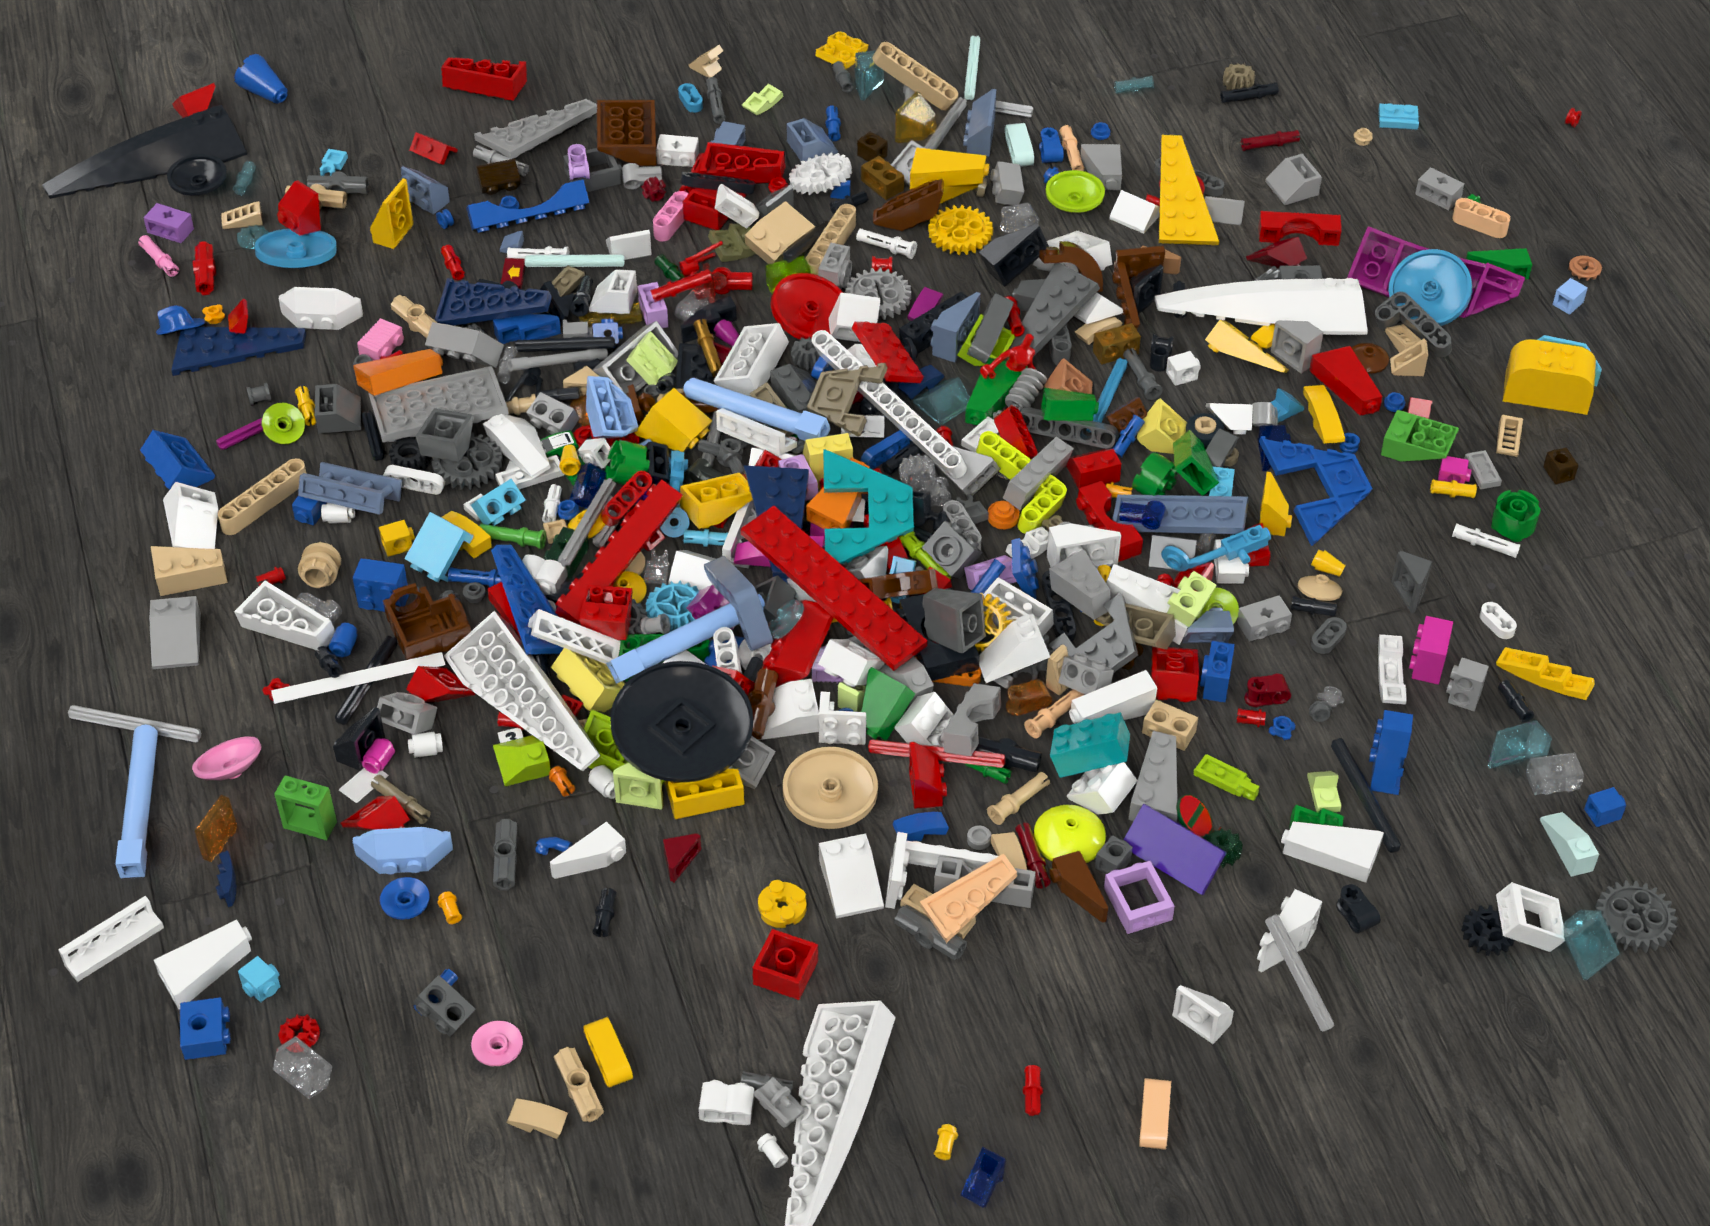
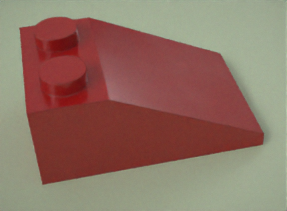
M1152 646L1150 677L1157 686L1156 699L1167 700L1171 698L1177 699L1180 702L1196 701L1199 680L1198 650L1168 647L1166 650Z

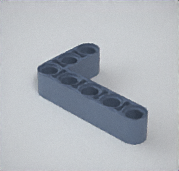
M725 556L705 563L704 570L709 581L735 608L749 649L755 651L773 643L754 586Z

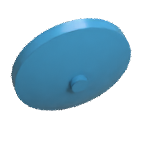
M290 229L277 230L261 236L254 245L255 255L260 261L284 268L318 265L333 258L337 252L335 238L323 231L299 236Z
M1438 249L1422 250L1406 257L1395 268L1389 282V296L1391 297L1396 292L1407 293L1440 326H1443L1459 317L1468 306L1472 296L1471 275L1464 262L1454 254ZM1405 303L1397 304V306L1405 305ZM1418 316L1411 317V319L1419 318Z

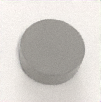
M980 825L970 828L967 833L968 845L976 850L987 848L991 843L990 830Z

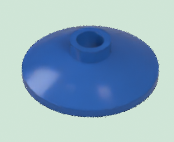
M403 877L393 880L385 886L380 895V904L388 916L402 920L418 916L426 909L430 895L427 886L422 881L411 877Z

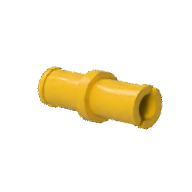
M303 386L304 393L301 387H298L295 390L299 402L298 409L302 413L307 426H310L309 419L311 424L315 425V403L310 398L307 387Z
M1432 480L1430 493L1446 494L1453 498L1455 496L1475 498L1477 490L1476 484L1457 483L1456 480L1451 482Z

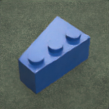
M1384 710L1383 718L1377 720L1376 733H1374L1372 744L1373 748H1371L1369 762H1373L1371 791L1399 795L1400 778L1403 776L1404 771L1402 767L1407 756L1412 731V714Z

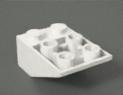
M175 482L163 499L173 547L215 549L218 517L215 493Z
M1295 889L1291 897H1285L1279 917L1298 952L1307 946L1316 930L1322 901ZM1265 932L1260 942L1262 948L1257 956V960L1260 961L1258 969L1260 972L1284 960L1272 934Z

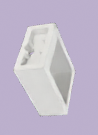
M1510 883L1496 894L1503 936L1551 952L1566 941L1558 898L1515 883ZM1524 909L1539 914L1541 928L1526 923Z

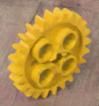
M953 205V209L945 207V212L939 210V214L930 219V224L928 225L929 238H931L932 243H936V248L942 247L943 252L949 249L950 254L957 251V254L960 255L964 251L968 255L970 250L976 253V248L982 250L983 245L985 246L988 244V241H991L993 236L992 222H989L990 217H985V212L979 213L978 208L973 211L971 206L967 209H964L963 205L960 208Z

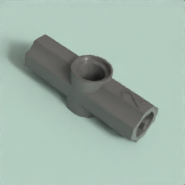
M339 171L332 173L331 176L308 175L307 186L309 188L313 184H320L326 190L344 191L352 194H368L369 191L368 177L347 176Z
M501 819L500 822L496 823V836L493 847L495 855L493 886L500 890H509L515 886L517 822L511 819Z
M908 905L902 906L894 919V924L914 935L916 941L926 949L933 947L954 961L963 955L967 947V941L957 935L946 943L931 920Z

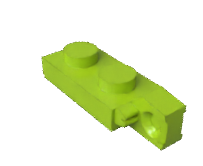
M1205 754L1194 769L1193 775L1233 795L1243 796L1254 801L1259 794V786L1251 782V779L1247 777V773L1208 754Z

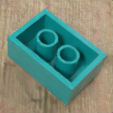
M1121 712L1106 714L1103 717L1092 720L1085 719L1080 723L1062 725L1054 729L1050 757L1060 778L1127 762L1130 733Z

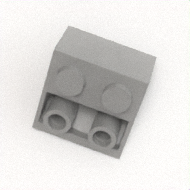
M1303 154L1285 158L1266 178L1265 182L1284 205H1288L1319 195L1322 177Z

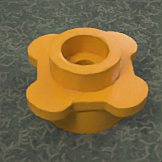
M222 305L205 307L202 310L203 314H205V321L210 324L220 323L225 317V314L222 312Z

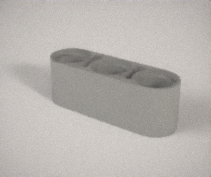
M955 500L946 502L943 506V511L946 512L949 523L953 524L956 522L964 529L963 534L967 538L970 536L979 544L977 548L981 550V534L963 505Z

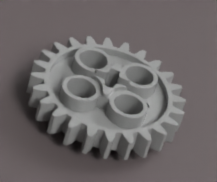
M871 268L869 273L863 270V275L856 273V278L851 277V282H847V288H845V293L878 298L879 294L881 305L878 317L882 316L884 320H886V315H889L891 318H894V313L900 315L901 310H906V305H910L911 286L908 285V280H903V275L897 277L896 271L890 274V269L882 272V269L879 268L878 272H875Z

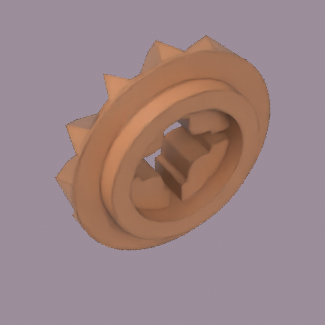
M1576 256L1569 263V271L1572 272V276H1578L1579 279L1585 278L1588 281L1591 278L1595 280L1601 274V264L1590 256Z

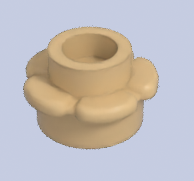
M1361 128L1354 133L1355 142L1361 146L1368 145L1373 139L1372 133L1366 128Z

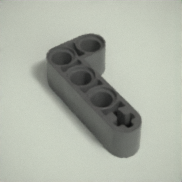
M1396 292L1377 307L1375 311L1376 323L1380 329L1385 330L1388 327H1393L1401 321L1421 340L1425 339L1427 347L1436 356L1446 357L1451 353V336L1407 293ZM1399 303H1405L1403 306H1397ZM1385 315L1389 316V317L1386 318V319H1382V318H1381L1382 316H1385ZM1413 316L1419 317L1417 319H1411V317ZM1428 329L1433 330V331L1430 332V333L1424 332L1425 330H1428Z
M997 293L994 294L983 313V319L972 340L967 355L983 363L987 362L1014 304L1013 301Z

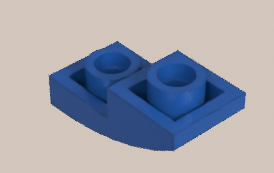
M942 812L917 813L899 818L893 822L896 833H907L906 841H922L924 834L946 835L949 829Z

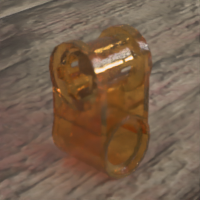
M1039 679L1013 685L1007 692L1009 700L1006 703V710L1015 716L1047 708L1052 703V697L1043 681Z

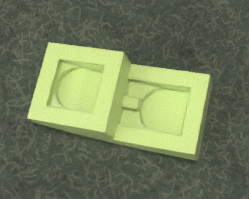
M767 84L759 94L754 92L742 106L758 115L774 106L783 97V93Z

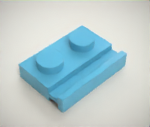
M1379 104V127L1418 130V106Z

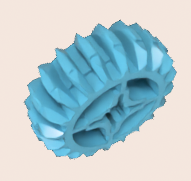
M680 580L678 584H674L671 581L669 585L662 583L661 588L655 587L654 592L649 593V599L646 602L647 616L654 618L665 613L671 625L669 632L694 621L695 619L686 607L699 593L697 586L691 587L689 582L683 585Z

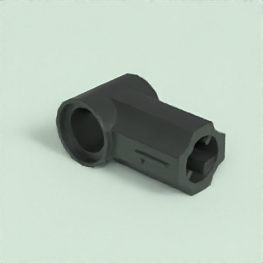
M704 458L697 459L684 473L686 480L690 484L726 476L713 469L711 464Z

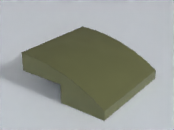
M730 224L728 230H710L708 238L712 245L719 241L723 242L721 246L715 249L721 262L739 260L756 254L745 244V234L751 229L750 226L745 228L740 224Z

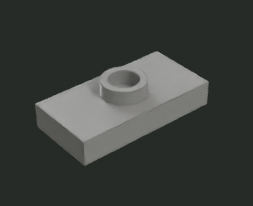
M1486 450L1465 454L1464 459L1469 460L1468 467L1472 469L1471 473L1480 489L1501 486L1502 480Z

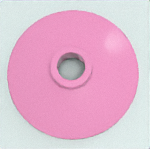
M493 1021L484 1024L475 1032L471 1042L475 1058L488 1066H502L512 1062L520 1054L523 1046L522 1035L518 1028L505 1021Z

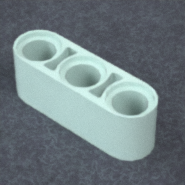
M1026 124L1005 125V138L1012 163L1019 164L1020 166L1034 165V152Z

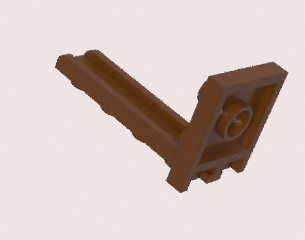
M1164 246L1116 250V261H1114L1112 279L1113 283L1117 284L1116 295L1117 299L1121 300L1120 308L1123 309L1121 315H1125L1124 325L1132 323L1136 330L1140 325L1130 285L1131 278L1137 276L1143 270L1158 265L1163 266L1165 258Z

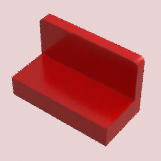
M417 132L409 151L442 165L446 161L449 150L453 152L458 150L455 147Z

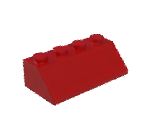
M803 600L797 604H792L786 611L787 616L778 628V636L771 643L770 647L772 649L764 659V666L762 668H767L778 674L776 687L790 681L801 680L809 675L834 619L817 602Z

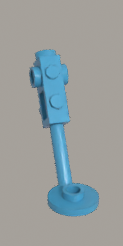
M675 450L671 451L669 457V485L680 492V486L683 485L684 472L688 468V459H684V452ZM680 503L660 527L661 531L669 537H680L684 534V530L689 528V517L680 508ZM672 518L678 519L676 526L670 524Z
M1261 525L1222 539L1220 548L1189 559L1183 551L1173 546L1165 547L1161 552V556L1169 567L1178 571H1186L1226 555L1229 561L1239 557L1243 564H1247L1251 560L1247 553L1268 546V540H1271V535L1267 527L1262 528Z

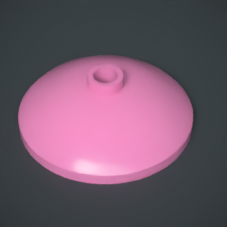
M239 737L223 742L203 753L194 762L192 770L196 777L204 780L237 778L256 760L261 750V744L255 737Z

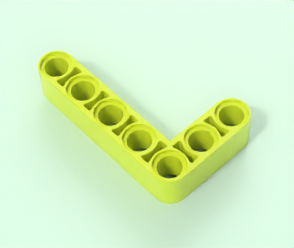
M986 431L981 434L976 453L993 458L1001 468L999 472L1010 480L1031 461L1030 458L996 433ZM1050 474L1034 494V499L1023 508L1018 521V529L1026 534L1028 531L1041 527L1043 520H1048L1062 506L1067 492L1066 486Z

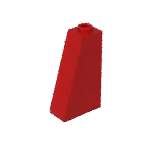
M1351 346L1312 355L1310 372L1356 413L1362 416L1380 411L1382 395Z

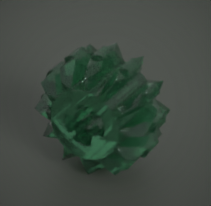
M1221 826L1218 831L1211 828L1209 834H1205L1203 837L1227 852L1221 862L1222 868L1226 866V863L1233 866L1235 860H1239L1241 857L1242 841L1239 840V833L1232 834L1231 828L1227 831H1224Z

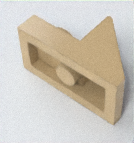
M718 45L699 56L688 66L708 78L713 77L722 70L717 60L719 59L718 55L723 52V49Z

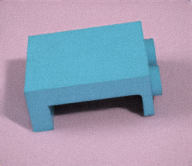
M430 512L405 559L412 563L411 568L421 573L423 570L427 571V577L438 583L440 579L448 582V577L445 574L463 541L470 543L474 535Z

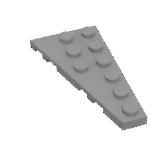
M587 99L565 105L564 109L560 111H554L553 109L546 111L547 115L538 117L536 114L510 122L508 127L491 128V132L483 135L481 132L475 133V141L511 159L516 158L525 151L533 149L536 145L546 142L549 138L577 125L584 119L592 117V115L597 113V104Z

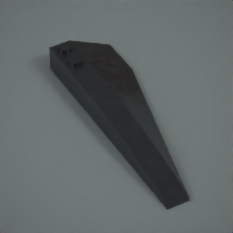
M220 104L116 144L71 167L42 184L51 199L76 194V190H86L87 192L93 191L94 187L102 185L108 188L113 187L114 183L118 182L129 184L155 179L159 174L167 175L169 168L177 160L193 154L213 155L225 163L247 155V151L229 115Z

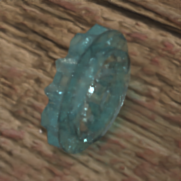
M256 224L254 227L248 225V228H241V232L237 233V242L243 248L255 249L256 240L269 232L265 230L264 226L258 227Z

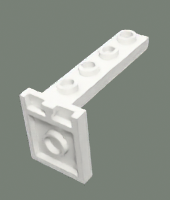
M897 832L893 857H891L885 907L895 909L896 900L902 899L903 886H905L907 876L905 870L908 863L936 868L939 856L962 859L970 869L976 870L999 856L990 853L971 852L966 849L947 848L942 845L924 844L918 841H906L907 833Z

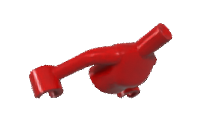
M1026 334L1021 345L1006 350L990 365H983L980 368L983 378L986 379L989 376L991 379H994L996 376L994 369L1008 357L1009 359L1005 365L1012 371H1023L1026 366L1036 370L1032 363L1035 350L1030 347L1034 336Z

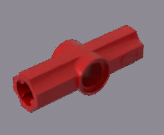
M206 241L199 242L195 246V260H193L196 291L202 295H210L211 291L214 290V276H216L213 246Z
M718 267L713 272H710L712 282L692 289H713L718 294H727L731 290H752L753 273L730 272L725 267ZM691 271V275L700 273Z

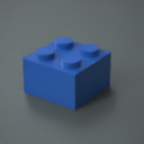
M360 558L353 576L358 607L367 610L385 611L383 600L390 598L393 593L392 590L408 585L404 564ZM409 594L400 597L395 605L405 606Z

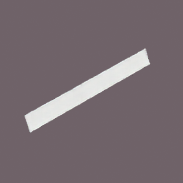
M440 652L342 674L337 678L329 677L271 691L274 704L413 673L418 666L439 667L446 664L443 654Z

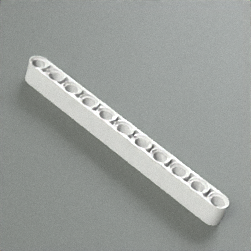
M820 330L812 336V343L818 354L835 370L847 368L850 371L864 366L827 331ZM861 381L858 391L950 477L961 478L965 475L967 466L960 453L883 382L879 384Z

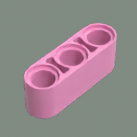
M675 192L654 217L653 230L656 240L661 242L669 240L685 221L683 217V200L688 195L687 192Z

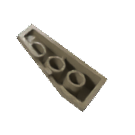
M1125 604L1135 642L1167 650L1176 636L1174 615ZM1109 612L1095 619L1105 626L1114 621Z

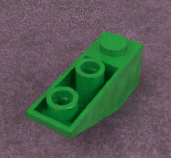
M1527 248L1467 252L1466 255L1467 260L1484 264L1489 263L1523 276L1525 280L1529 279L1532 262Z

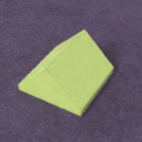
M629 762L614 770L613 779L617 803L663 809L660 779L646 775L633 767Z

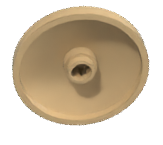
M821 747L805 752L789 765L783 778V797L788 809L802 822L818 828L837 829L850 826L863 819L872 810L877 800L878 779L873 767L864 757L845 748Z

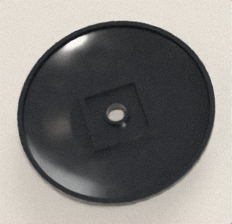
M671 661L654 665L639 672L621 688L611 710V733L621 755L639 771L664 781L694 782L720 774L742 756L752 737L753 711L744 690L733 678L723 671L698 662ZM685 724L688 728L686 730H678L676 726Z

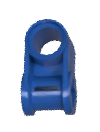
M1054 128L1042 129V141L1039 144L1042 163L1062 162L1063 147L1057 130Z

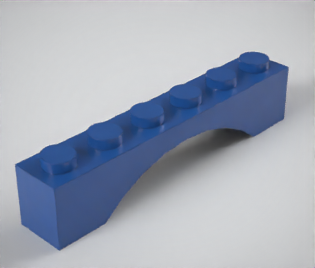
M579 180L562 185L558 192L549 200L531 208L508 209L497 206L489 201L468 205L466 208L472 230H477L480 233L488 231L489 227L494 225L497 228L509 226L508 222L512 221L520 224L528 222L527 218L534 216L535 220L546 218L547 213L554 212V215L566 213L565 209L582 210L585 209L584 205L589 203L584 180Z

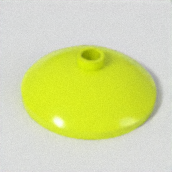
M1060 805L1050 808L1038 818L1034 827V839L1040 853L1050 861H1053V858L1080 851L1085 862L1088 863L1096 858V854L1104 846L1106 832L1101 820L1090 810L1076 805Z

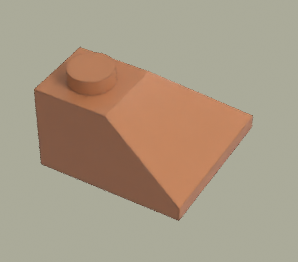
M1063 358L1045 383L1044 388L1092 394L1093 382Z

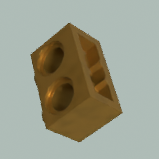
M878 156L861 165V181L885 200L904 191V175L882 157Z
M1132 323L1094 333L1093 352L1101 365L1117 361L1119 358L1124 359L1123 354L1127 349L1130 352L1131 348L1135 349L1138 355L1141 336Z

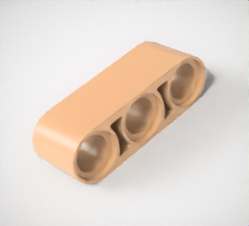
M1460 198L1455 203L1452 219L1459 225L1495 238H1503L1507 235L1511 217L1508 213L1467 198Z
M1145 1078L1139 1147L1166 1150L1171 1081Z

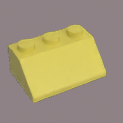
M565 648L551 666L557 673V678L570 687V692L579 697L583 702V706L589 711L593 709L606 712L611 709L617 694L625 685L623 681L616 684L607 664Z

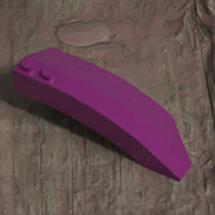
M1368 226L1347 278L1357 279L1361 287L1390 297L1389 282L1395 268L1406 257L1422 250H1428V248L1410 243ZM1459 258L1467 266L1472 280L1470 302L1459 317H1469L1518 297L1525 277L1489 263L1484 264Z

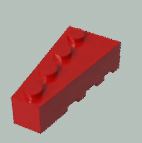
M448 58L441 67L443 87L483 94L488 97H499L505 100H514L527 82L525 61H519V64H510V61L502 60V64L491 63V60L486 59L474 62L473 59Z
M708 142L700 173L748 179L755 183H770L775 177L783 178L785 155L784 151Z

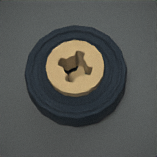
M1207 413L1195 414L1186 423V432L1190 430L1203 442L1204 447H1208L1219 428L1224 430L1222 421L1218 417Z

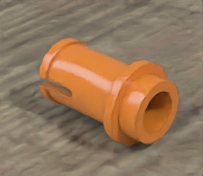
M556 766L549 771V780L556 784L563 797L569 796L565 787L572 794L575 791V786L567 777L566 769Z

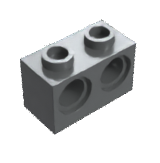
M440 975L413 1002L416 1005L417 1011L422 1016H428L435 1023L436 1029L442 1034H447L449 1037L475 1011V1008ZM428 995H435L439 1003L430 1002ZM447 1012H453L457 1016V1021L450 1020L447 1017Z

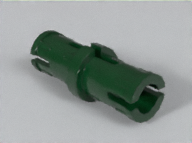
M661 254V257L660 255L656 257L654 262L664 272L663 275L666 278H670L673 282L685 278L678 270V266L675 263H671L664 254Z

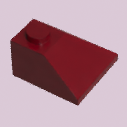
M1299 237L1275 242L1246 256L1248 261L1275 266L1276 268H1280V266H1301L1300 262L1307 259Z

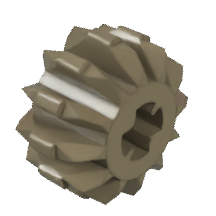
M1236 63V65L1230 64L1229 67L1225 68L1223 85L1226 86L1227 90L1247 88L1254 85L1255 71L1252 70L1251 66H1245V63L1242 65Z

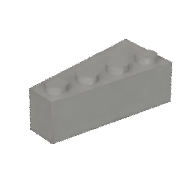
M1157 731L1152 732L1131 800L1129 820L1134 821L1142 805L1147 804L1177 822L1176 736Z

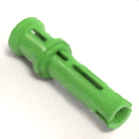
M482 523L479 526L491 536V539L516 542L521 547L526 545L535 546L541 550L545 547V530L532 531L528 530L527 527L520 528L519 530Z

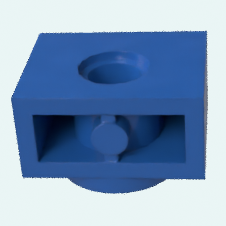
M1211 642L1210 655H1205L1200 681V686L1204 687L1202 699L1226 702L1235 644Z
M221 997L180 1003V1047L185 1060L226 1054V1044L230 1043L229 1028H226V1022H230L229 1008L224 1007Z

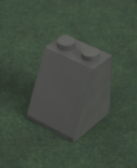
M934 588L923 595L922 605L925 611L924 626L927 632V639L959 653H964L986 637L982 594Z

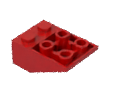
M695 188L683 200L684 220L714 230H720L729 217L715 209L717 190ZM737 193L742 197L746 196L745 193Z

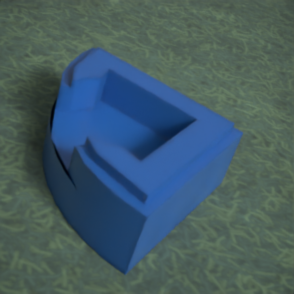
M846 180V182L840 183L841 186H834L830 198L843 199L846 195L851 196V181Z

